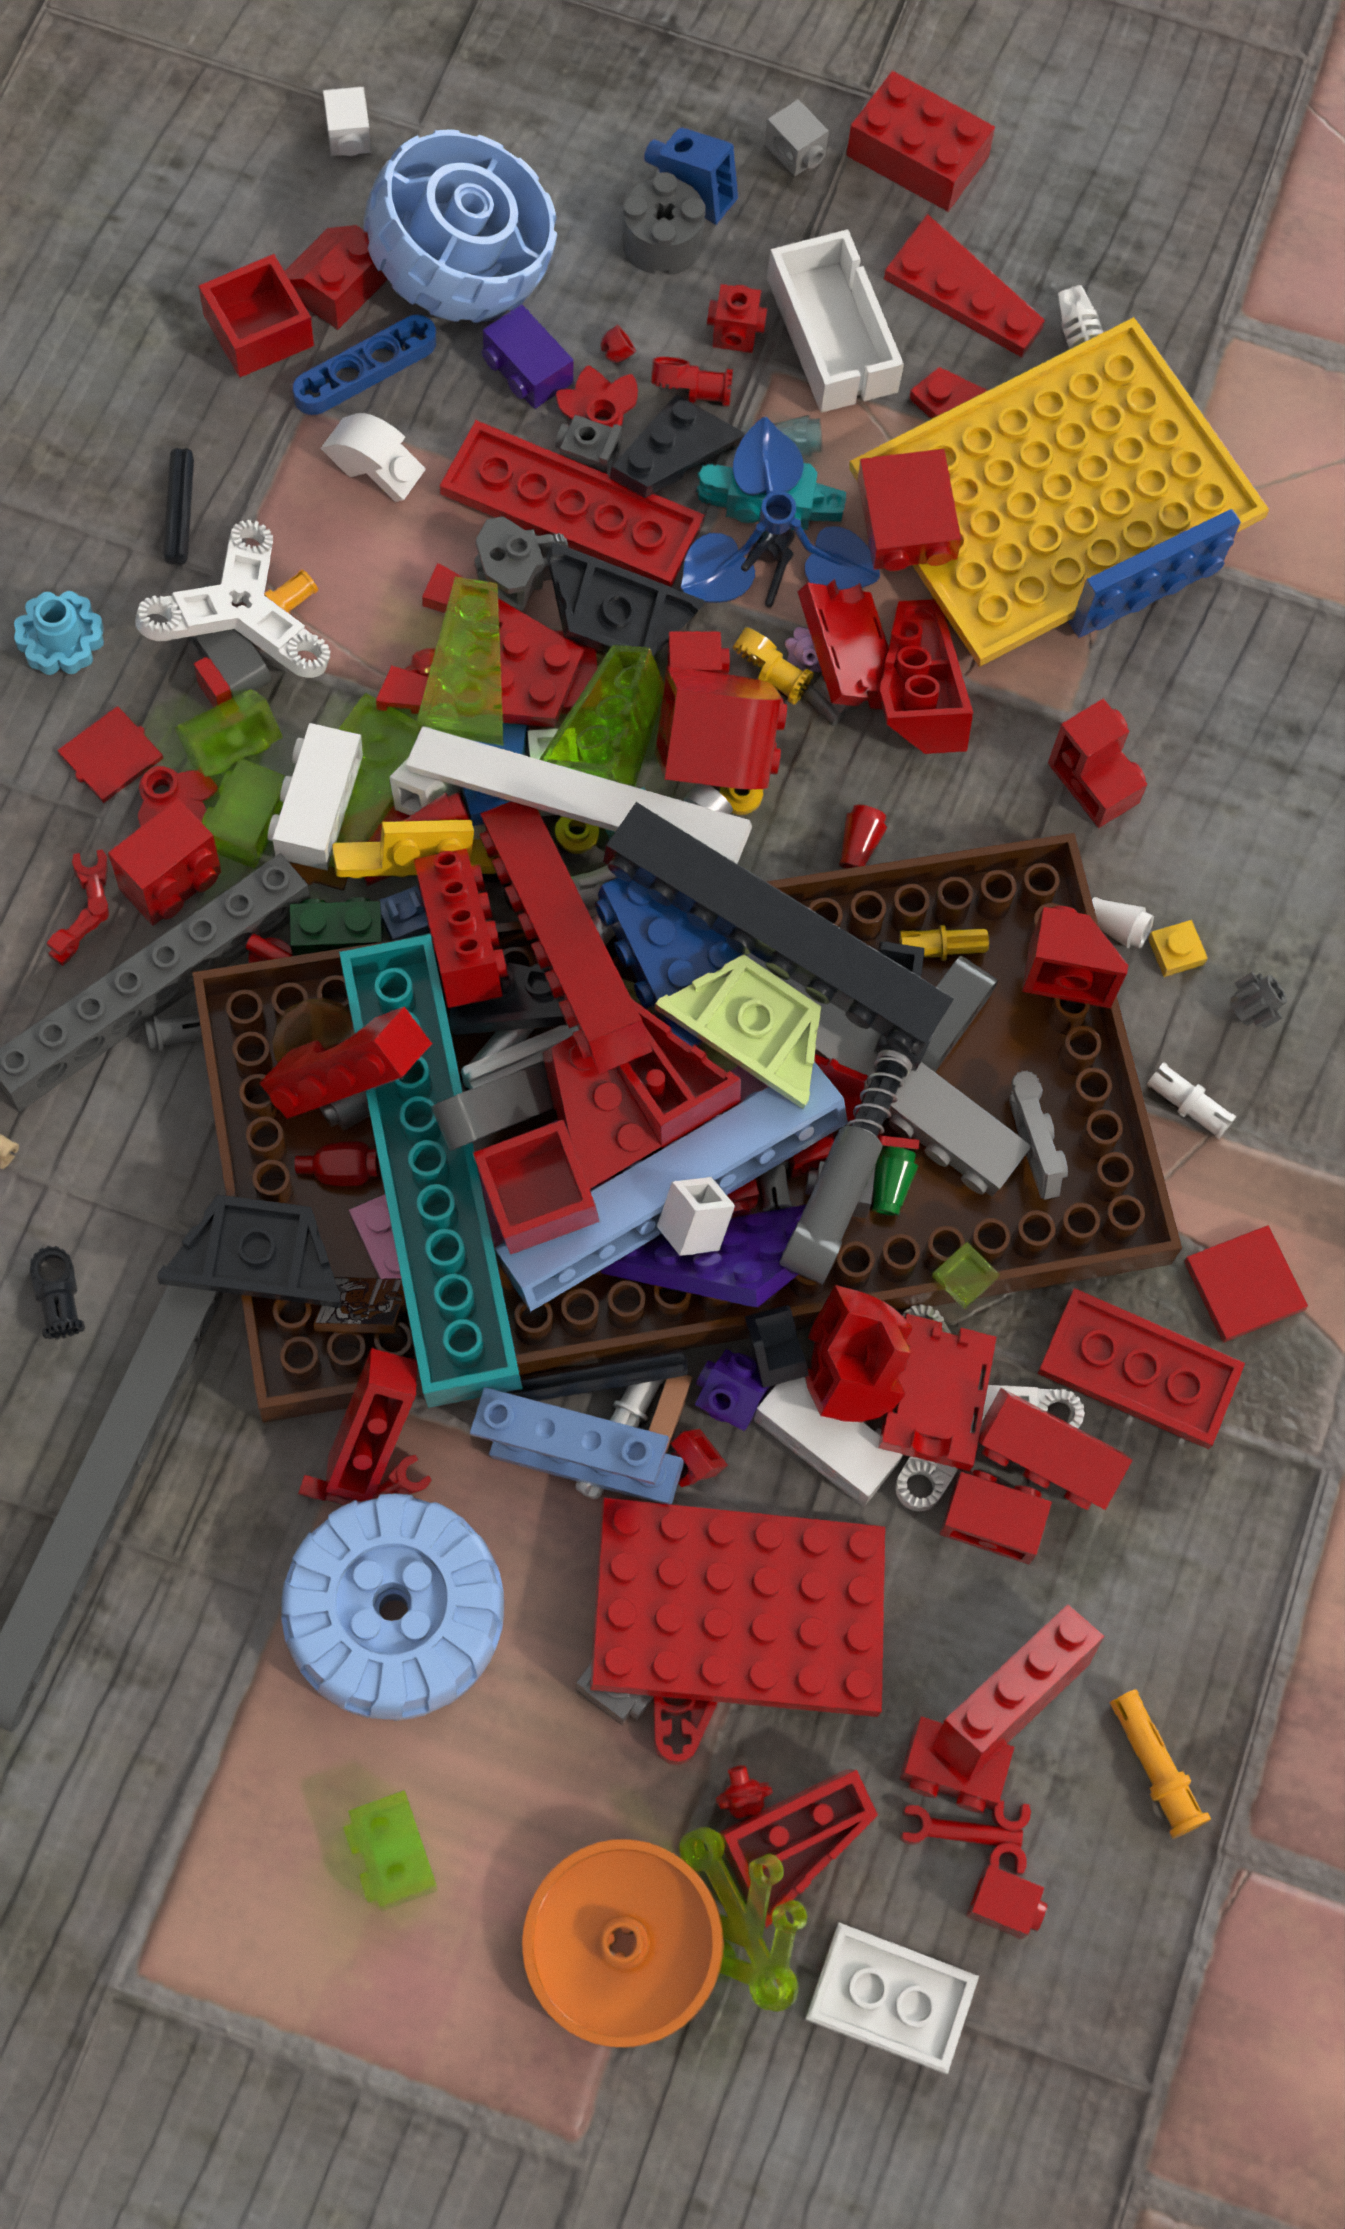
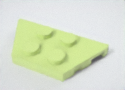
M742 955L724 964L722 969L714 973H707L692 981L690 986L670 996L665 995L656 1002L655 1009L800 1108H805L810 1095L809 1090L816 1050V1036L821 1012L820 1005L746 955Z

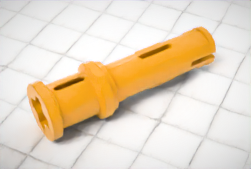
M1137 1689L1119 1696L1118 1699L1112 1700L1109 1704L1118 1717L1130 1744L1153 1785L1149 1788L1151 1791L1150 1796L1153 1801H1159L1172 1827L1169 1831L1172 1839L1180 1837L1209 1822L1211 1818L1208 1812L1201 1811L1189 1788L1191 1783L1189 1776L1185 1775L1184 1771L1178 1772L1160 1734L1143 1705Z

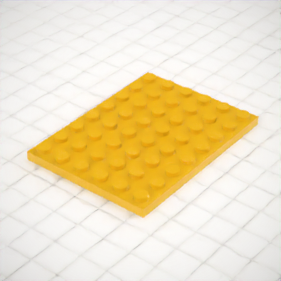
M1135 317L850 460L849 470L858 482L861 458L945 449L961 535L958 559L951 560L947 564L940 566H931L928 563L912 566L979 667L1073 619L1086 579L1230 509H1233L1241 521L1236 533L1267 517L1269 511L1265 502Z

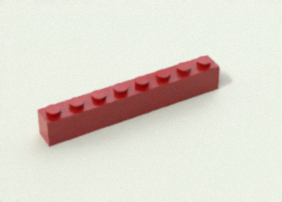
M510 801L481 813L480 815L486 831L479 834L488 858L497 856L496 859L491 861L500 884L510 883V886L504 889L514 913L523 911L517 917L527 941L534 938L537 940L531 944L540 969L550 968V971L544 974L554 998L563 996L565 999L558 1002L568 1028L577 1026L579 1029L572 1034L582 1058L585 1059L591 1056L599 1073H602L651 1053L652 1049L642 1019L538 809Z

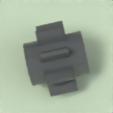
M1251 972L1235 982L1239 991L1235 992V995L1230 1000L1232 1008L1241 1022L1247 1026L1252 1023L1256 1027L1262 1025L1265 1029L1283 1018L1279 1009L1287 1003V998L1282 986L1272 975L1263 978L1262 974L1255 975L1254 972Z

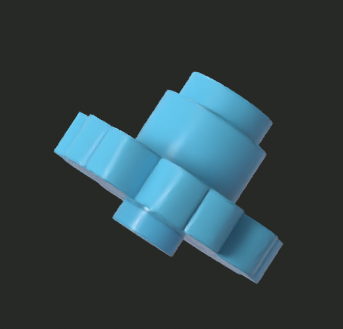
M66 591L59 597L51 592H43L37 598L26 602L25 609L27 615L18 617L14 622L16 630L14 639L18 650L25 653L28 665L31 668L40 669L46 675H52L60 668L68 674H75L81 668L87 667L93 662L92 651L100 649L104 644V627L101 616L93 613L89 599L78 596L73 591Z

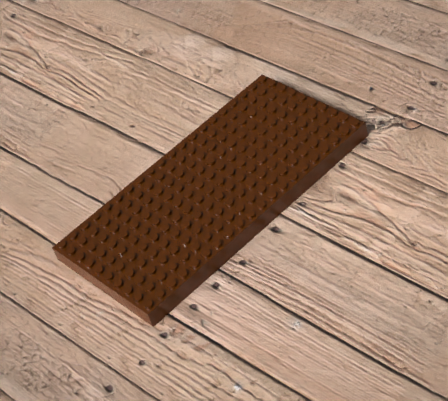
M1075 833L766 881L877 951L880 942L899 944V933L903 930L939 929L940 925H945L946 931L986 929L988 931L989 949L985 953L947 955L946 961H941L940 957H923L921 978L937 987L960 956H963L999 980L985 1005L935 1073L1018 1136L1016 1122L1009 1102L1011 1091H1014L1011 1086L1014 1075H1017V1072L1020 1073L1022 1070H1028V1072H1033L1034 1075H1037L1036 1077L1039 1078V1083H1041L1043 1089L1042 1096L1039 1099L1042 1113L1050 1114L1054 1126L1053 1144L1056 1151H1063L1067 1162L1068 1176L1062 1178L1059 1197L1046 1200L1040 1197L1026 1155L1002 1187L991 1197L986 1192L981 1195L967 1187L961 1180L963 1175L948 1164L944 1167L934 1162L925 1153L926 1146L919 1142V1149H907L916 1153L915 1164L918 1165V1169L903 1206L900 1208L899 1216H888L872 1211L874 1203L872 1191L871 1205L867 1217H851L841 1240V1247L824 1283L821 1285L798 1274L758 1308L602 1274L600 1270L530 1312L504 1274L495 1251L520 1376L673 1349L685 1350L748 1339L749 1335L744 1316L785 1305L790 1306L796 1330L811 1328L835 1285L874 1296L892 1306L896 1311L903 1312L912 1306H919L920 1304L932 1307L1171 1265L1181 1251L1182 1245L1117 996L1112 1007L1105 1008L1022 992L1029 943L1043 907H1071L1077 913L1089 915L1099 927ZM596 908L588 910L593 919L597 914ZM519 921L495 924L500 947L493 948V951L502 949L504 957L508 958L510 963L529 967L538 964L531 944L537 940L534 938L527 941ZM614 935L606 945L612 961L622 979L638 983L631 967L625 968L620 962L614 943L618 942L616 935ZM387 942L192 972L226 1196L311 1207L334 1277L378 1278L350 1217L349 1209L385 1194L382 1174L380 1171L379 1177H370L366 1183L358 1186L327 1185L320 1182L314 1174H296L294 1166L295 1157L314 1155L324 1145L336 1142L360 1141L367 1144L369 1149H377L371 1116L346 1130H343L338 1124L331 1127L319 1107L287 1119L273 1105L270 1096L260 1085V1082L289 1052L284 1048L285 1031L289 1023L300 1013L307 1012L311 1015L312 1039L305 1044L316 1041L317 1035H319L320 1040L325 1043V1045H322L325 1050L338 1045L324 1038L322 1015L325 1011L329 1010L341 1016L348 1024L352 1036L355 1034L339 952ZM438 968L448 1022L450 1023V1008H448L445 993ZM559 1026L535 1028L526 1040ZM450 1028L459 1075L461 1069L472 1061L496 1031L454 1035ZM552 1109L474 1141V1151L476 1152L558 1120L557 1112ZM885 1118L882 1125L884 1133L878 1135L904 1138L889 1126L888 1121L890 1119ZM787 1168L786 1176L792 1207L806 1205L811 1196L805 1194L808 1174L791 1178ZM759 1176L755 1178L759 1192L756 1208L750 1209L751 1212L748 1215L764 1212L762 1211L763 1203ZM775 1192V1206L776 1210L780 1209V1206H778L777 1193ZM241 1295L258 1409L263 1423L348 1408L371 1348L417 1360L408 1311L403 1312L396 1333L315 1331L313 1325L319 1311V1305ZM417 1363L416 1396H421L424 1394Z

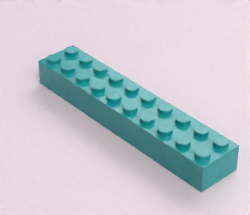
M431 934L339 952L355 1033L365 1027L375 1017L405 1006L432 1043L402 1078L366 1090L420 1379L427 1406L431 1408L480 1398L484 1387L501 1392L522 1389L478 1166L473 1152H475L473 1142L450 1151L431 1109V1106L463 1093Z

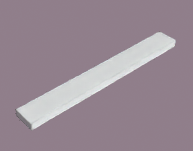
M422 726L406 762L409 772L615 832L635 802H638L736 864L752 829L750 820L424 726Z

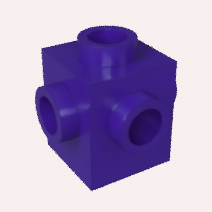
M726 1349L716 1363L708 1360L701 1371L696 1385L703 1389L695 1405L707 1411L715 1420L728 1422L745 1431L753 1420L756 1409L764 1400L770 1386L763 1388L757 1365L753 1359L744 1354L733 1353Z

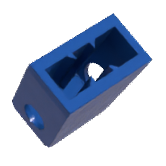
M686 128L677 129L666 144L656 139H653L648 144L644 154V161L659 168V173H671L677 180L683 181L694 188L705 204V219L717 225L738 199L733 144Z

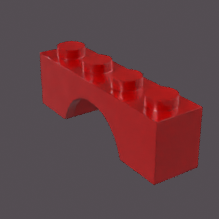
M404 1006L375 1017L353 1036L329 1050H325L318 1040L290 1050L264 1077L260 1085L270 1096L273 1105L288 1119L402 1078L432 1043Z

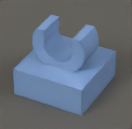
M417 886L378 900L381 903L382 921L391 941L418 937L430 932L421 893Z

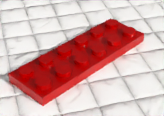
M475 420L440 484V495L495 518L505 517L524 530L534 529L535 534L538 536L553 535L554 533L563 534L567 540L568 548L672 587L685 562L687 552L699 535L705 520V515L656 494L643 498L610 479L608 474L478 420Z

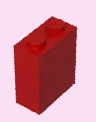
M945 449L861 458L858 485L873 570L899 571L910 565L928 563L931 566H940L947 564L951 560H957L961 535Z

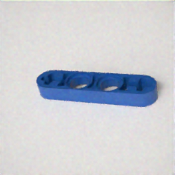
M423 315L406 317L302 373L293 383L296 407L307 415L321 414L427 357L436 347V327L433 321ZM416 332V334L419 336L425 335V339L419 340V338L417 337L411 338V333ZM405 346V351H402L401 347ZM381 348H386L394 353L393 358L387 362H378L371 355L374 351ZM345 367L354 368L359 372L358 377L352 381L340 380L336 374ZM328 378L330 383L325 384V379ZM311 389L314 393L319 392V396L314 398L311 394L305 395V391Z

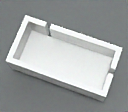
M848 229L770 250L767 280L821 413L856 404L858 395H861L864 402L898 393L904 366L863 266L859 267L860 257Z

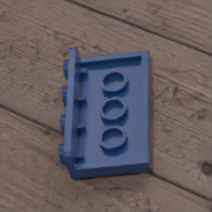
M1230 509L1086 579L1074 617L1068 621L1077 637L1081 638L1095 630L1104 629L1115 620L1132 612H1138L1150 603L1166 595H1173L1185 586L1218 572L1224 566V559L1229 548L1234 543L1233 539L1241 521L1233 509Z
M616 878L602 884L597 894L599 900L595 902V908L602 924L605 927L611 925L618 942H615L614 946L620 962L625 968L631 967L638 983L634 984V989L641 1005L645 1009L650 1007L654 1016L671 1027V1032L693 1047L694 1045L697 1046L704 1043L657 1011L655 1004L659 998L665 995L670 996L690 986L692 981L707 973H714L722 969L724 964L743 954L731 948L726 942L727 938L712 929L706 931L695 926L687 918V913L672 904L664 906L655 901L647 893L645 887L633 880L627 882Z

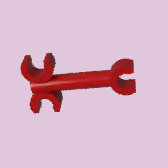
M1000 1800L999 1804L992 1809V1818L996 1825L992 1826L932 1818L924 1808L910 1805L903 1809V1815L916 1817L921 1823L920 1832L914 1834L903 1832L900 1841L905 1844L915 1845L921 1843L926 1837L997 1846L991 1851L987 1865L999 1868L1000 1856L1002 1854H1009L1015 1860L1014 1873L1020 1876L1027 1867V1858L1021 1849L1023 1842L1022 1828L1028 1824L1031 1818V1809L1029 1804L1023 1803L1020 1806L1018 1821L1011 1822L1005 1818L1003 1814L1004 1801Z

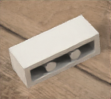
M309 723L305 738L297 739L292 758L293 763L296 764L293 776H286L283 781L280 801L284 802L280 815H273L268 830V840L273 841L275 856L281 853L289 862L328 871L332 858V844L337 841L363 757L360 734Z
M805 1377L776 1384L756 1409L754 1416L756 1423L863 1507H865L897 1467L903 1454L878 1448L882 1429L877 1428L874 1431L863 1422H845L820 1416L807 1388Z

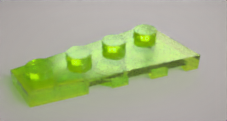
M455 576L416 721L418 731H421L422 726L465 739L504 746L497 583Z

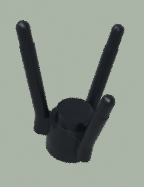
M791 528L782 534H771L764 531L748 552L750 554L741 565V570L747 572L758 559L765 563L778 561L765 601V606L768 608L773 606L786 566L794 555L793 551L789 548L795 538Z

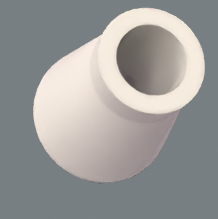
M1097 897L1092 899L1100 930L1127 948H1130L1131 945L1141 948L1144 945L1154 921V916L1146 913L1145 907L1106 901Z

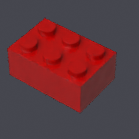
M892 70L851 124L846 156L949 212L988 159L995 126Z

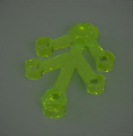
M700 1827L686 1833L679 1844L681 1859L695 1871L705 1870L728 1915L727 1917L720 1914L723 1938L743 1947L751 1961L749 1963L736 1958L733 1947L724 1941L723 1960L719 1974L722 1973L749 1985L753 2001L762 2009L779 2012L789 2008L794 2004L798 1996L797 1978L789 1965L795 1932L804 1928L807 1923V1913L803 1905L798 1901L790 1900L774 1909L772 1921L776 1931L771 1952H769L762 1938L771 1887L780 1882L783 1877L782 1863L776 1856L766 1854L751 1862L749 1866L751 1884L746 1906L722 1860L725 1848L722 1836L717 1831L708 1827ZM704 1842H705V1844H706V1846H707V1848H708V1852L706 1851V1849H705V1847H704ZM763 1864L769 1869L770 1878L764 1875L762 1871ZM786 1910L793 1916V1925L786 1918ZM773 1979L776 1981L779 1990L775 1987Z

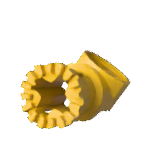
M745 627L732 647L734 651L737 650L736 653L738 655L743 652L741 655L743 659L747 655L749 657L747 659L748 662L752 661L753 665H758L759 668H762L757 680L772 684L776 690L788 696V702L793 705L804 695L802 689H808V686L805 684L809 685L810 680L814 676V672L806 669L802 671L784 660L783 654L776 650L777 647L773 642L751 628Z

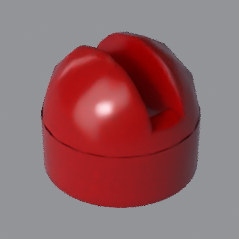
M619 325L607 331L601 339V351L606 352L605 358L611 362H621L636 353L632 341Z

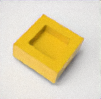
M1192 920L1152 931L1148 937L1163 977L1203 966L1208 959Z

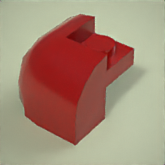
M837 1285L832 1289L809 1333L808 1339L815 1341L812 1354V1369H808L809 1376L805 1377V1381L820 1416L845 1422H865L886 1414L895 1408L906 1395L898 1376L906 1369L911 1351L906 1340L913 1328L905 1317L880 1299Z

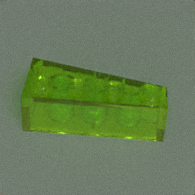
M612 645L539 760L636 787L664 688L663 679L650 647Z

